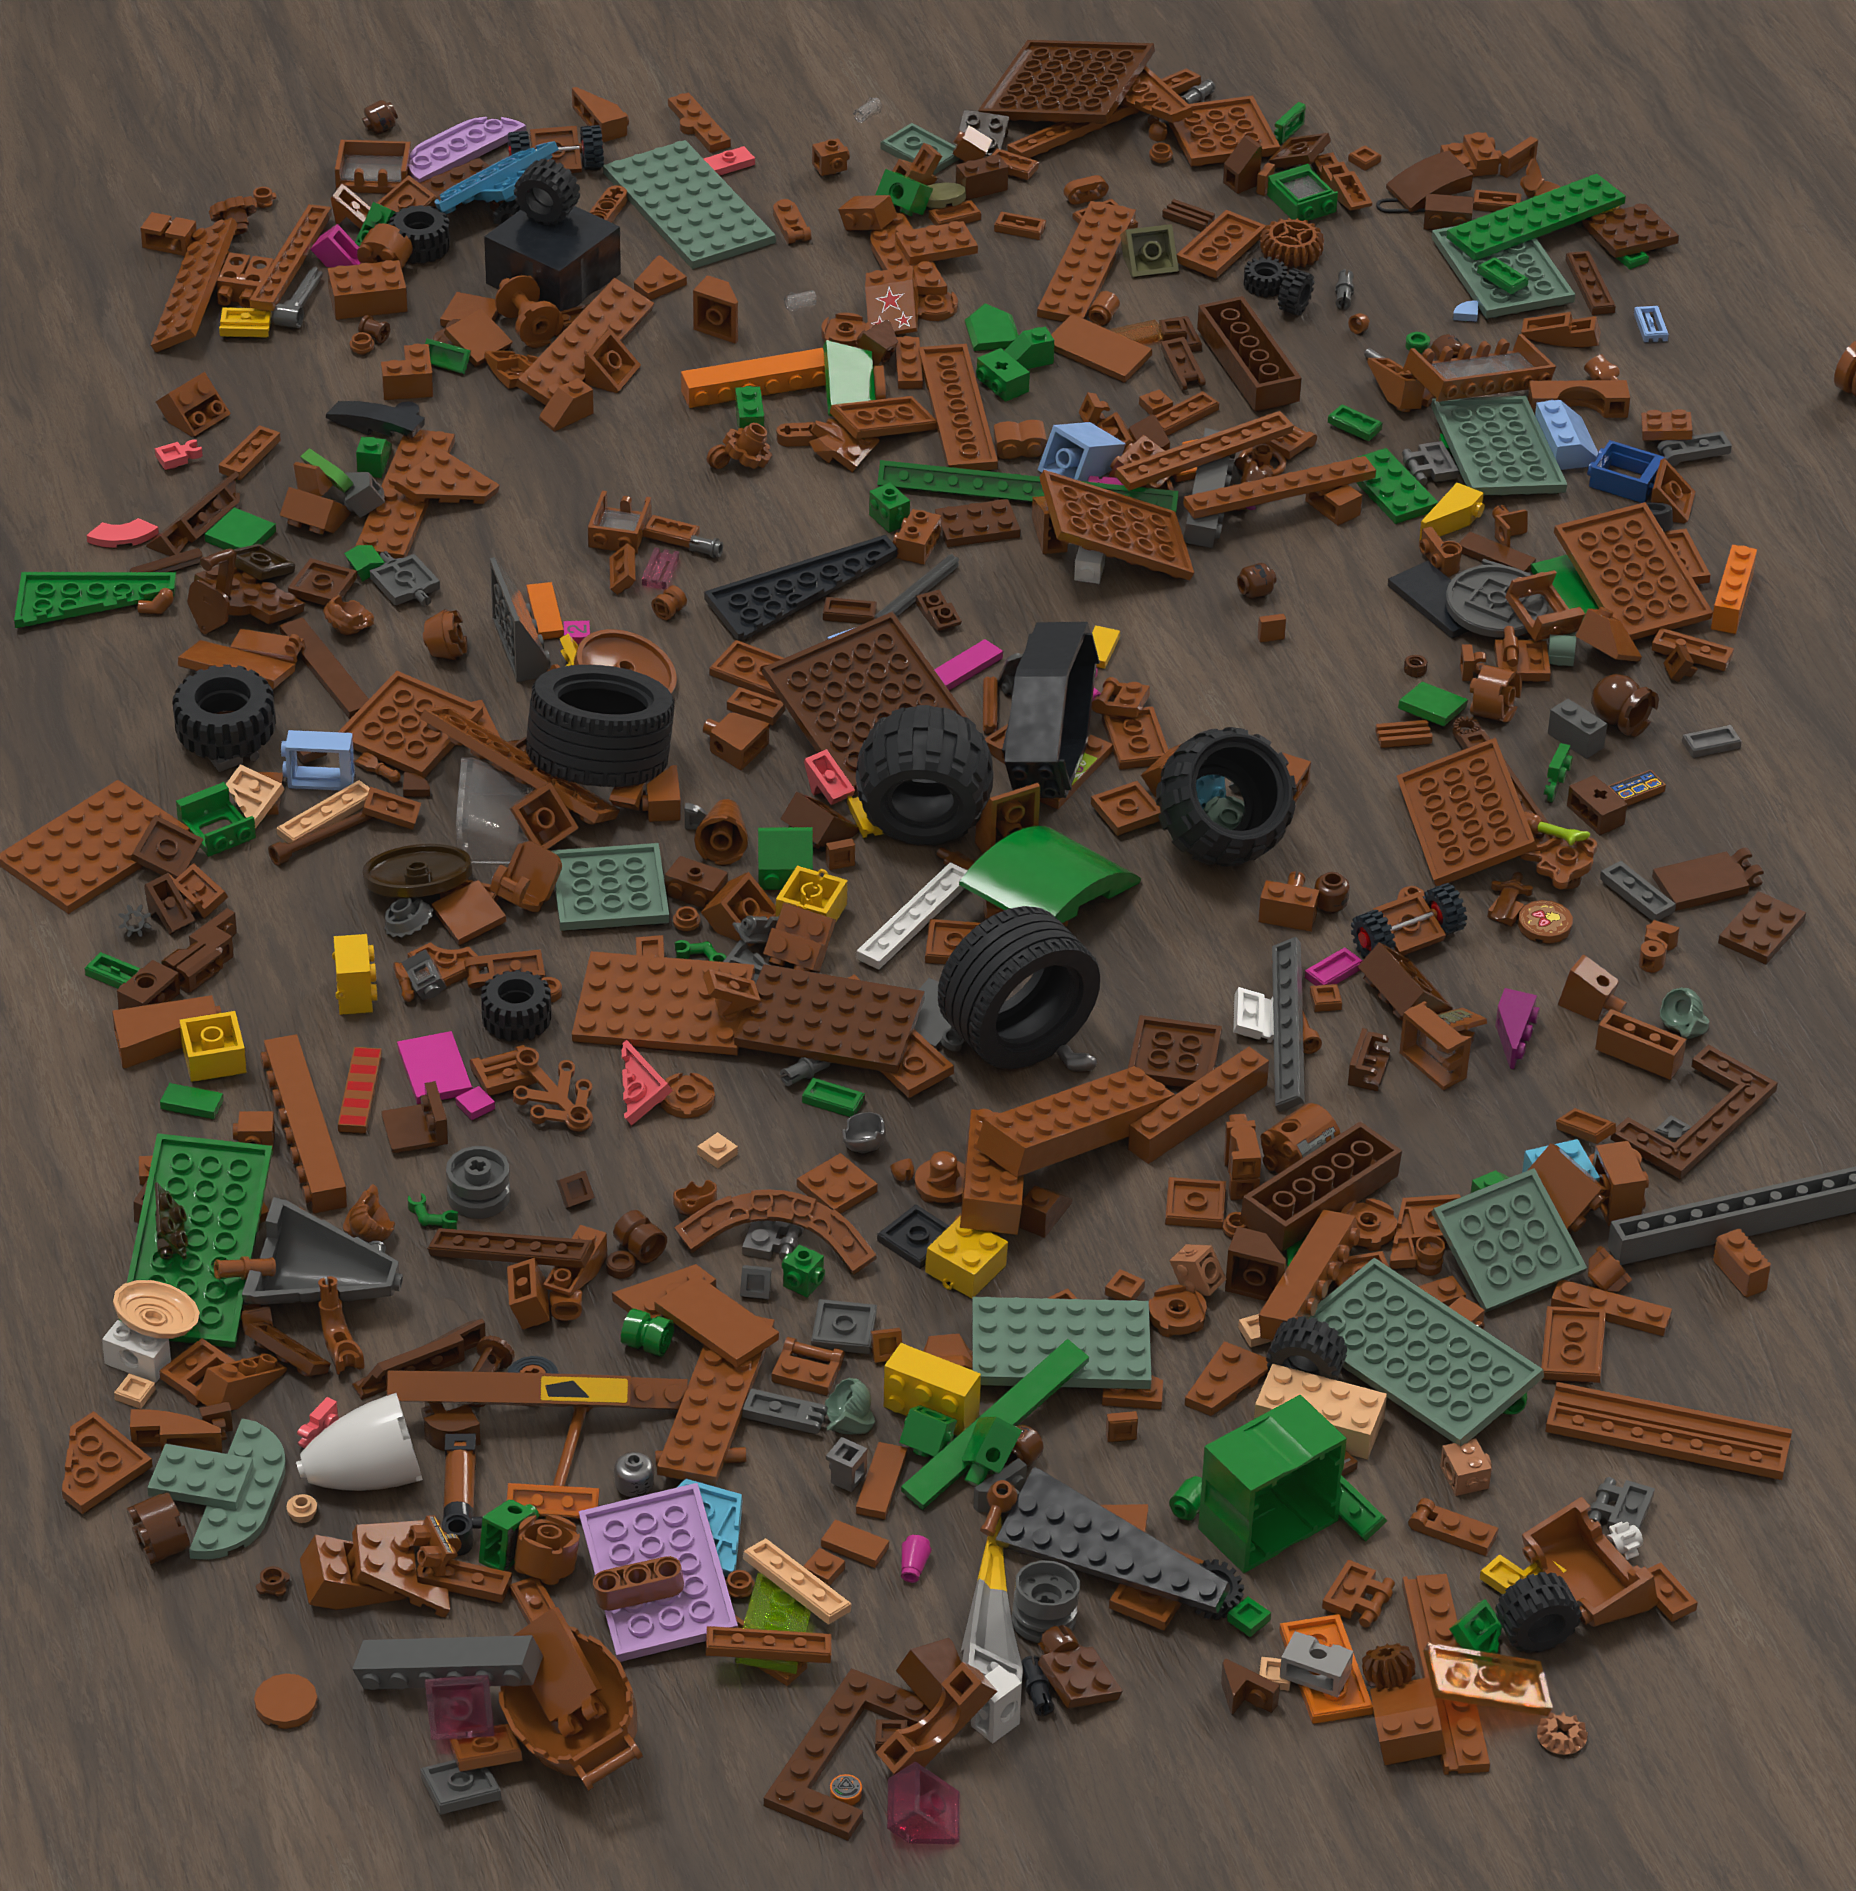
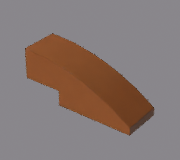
M1571 312L1525 318L1521 334L1528 339L1550 345L1590 347L1599 346L1601 331L1597 316L1573 319Z
M131 1409V1442L137 1447H161L162 1452L165 1444L218 1453L223 1452L221 1428L191 1416L168 1411Z

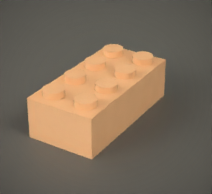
M1272 1364L1255 1404L1254 1419L1290 1399L1302 1395L1347 1438L1346 1451L1350 1455L1364 1459L1369 1458L1385 1417L1386 1393Z

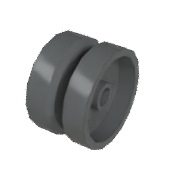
M472 1146L461 1149L453 1154L446 1167L447 1200L450 1207L457 1211L459 1215L476 1219L495 1216L503 1211L510 1201V1169L506 1156L498 1150L487 1146Z

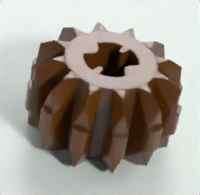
M1387 1643L1385 1646H1376L1375 1650L1367 1651L1366 1655L1362 1658V1669L1365 1679L1368 1681L1369 1686L1377 1687L1380 1690L1383 1688L1391 1689L1395 1686L1401 1687L1402 1683L1410 1682L1416 1674L1415 1660L1409 1647L1401 1646L1400 1643L1394 1645Z

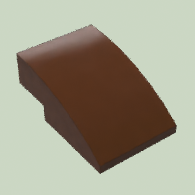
M1445 151L1425 158L1408 167L1386 184V189L1409 212L1425 208L1426 194L1453 195L1470 191L1474 174L1450 151Z

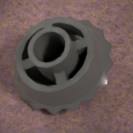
M418 897L397 899L385 914L384 929L386 934H391L392 937L399 936L403 938L405 935H412L415 931H420L422 926L428 924V919L433 917L431 912L434 909L430 907L431 904Z

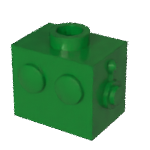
M891 483L869 491V515L888 533L900 529L903 519L908 518L910 514V500Z
M922 1405L913 1407L909 1410L908 1416L905 1419L899 1442L912 1447L913 1452L920 1456L930 1457L932 1455L935 1457L952 1442L958 1420Z

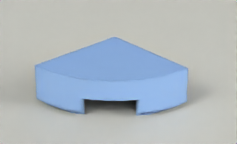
M1467 301L1459 304L1454 310L1453 320L1477 322L1478 302Z

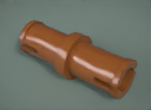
M242 1256L240 1260H216L214 1262V1275L216 1279L240 1277L242 1280H247L250 1270L261 1272V1276L273 1277L276 1273V1262L273 1257L249 1259L248 1256Z

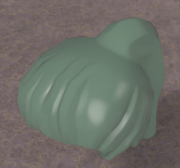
M1681 987L1671 990L1663 998L1660 1018L1669 1029L1679 1032L1685 1039L1695 1038L1707 1032L1709 1019L1703 1014V1003L1696 992L1692 989Z
M847 1378L842 1380L835 1387L834 1392L829 1395V1398L825 1400V1406L828 1408L827 1416L831 1421L827 1426V1430H833L842 1434H866L872 1429L875 1422L873 1413L870 1410V1391L859 1379Z

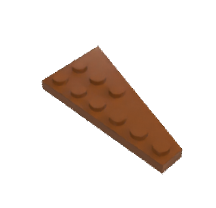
M1147 66L1144 67L1121 102L1171 123L1183 121L1185 118L1193 115L1192 107Z

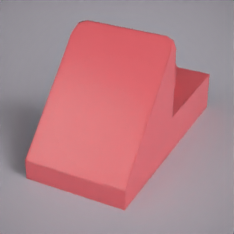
M827 749L804 760L813 796L822 792L831 805L846 799L847 796H853L855 792L854 787Z

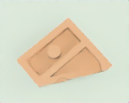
M241 764L226 783L231 796L245 817H254L255 829L285 790L281 783Z

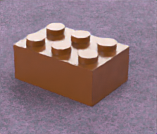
M399 260L327 268L329 295L336 320L364 317L365 315L373 316L408 312L407 290Z

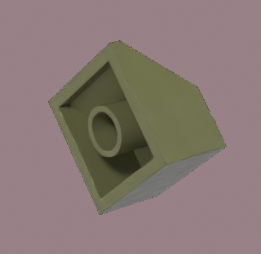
M1172 224L1126 229L1120 234L1123 258L1131 277L1179 271Z

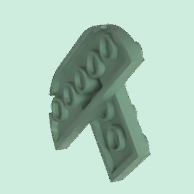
M241 1419L228 1454L165 1444L147 1487L148 1496L154 1497L168 1492L173 1500L207 1505L189 1549L191 1559L228 1556V1551L242 1545L246 1548L258 1538L266 1526L285 1476L284 1448L272 1431L256 1421Z

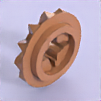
M1564 1711L1560 1715H1555L1551 1712L1548 1718H1541L1537 1728V1738L1540 1744L1556 1754L1567 1755L1576 1753L1585 1746L1588 1732H1586L1585 1723L1579 1722L1576 1715L1572 1717L1566 1716ZM1559 1727L1563 1731H1568V1736L1564 1735L1562 1732L1557 1733V1728Z

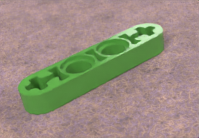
M307 449L300 456L305 464L319 466L332 481L333 486L343 493L354 485L341 469L312 449Z

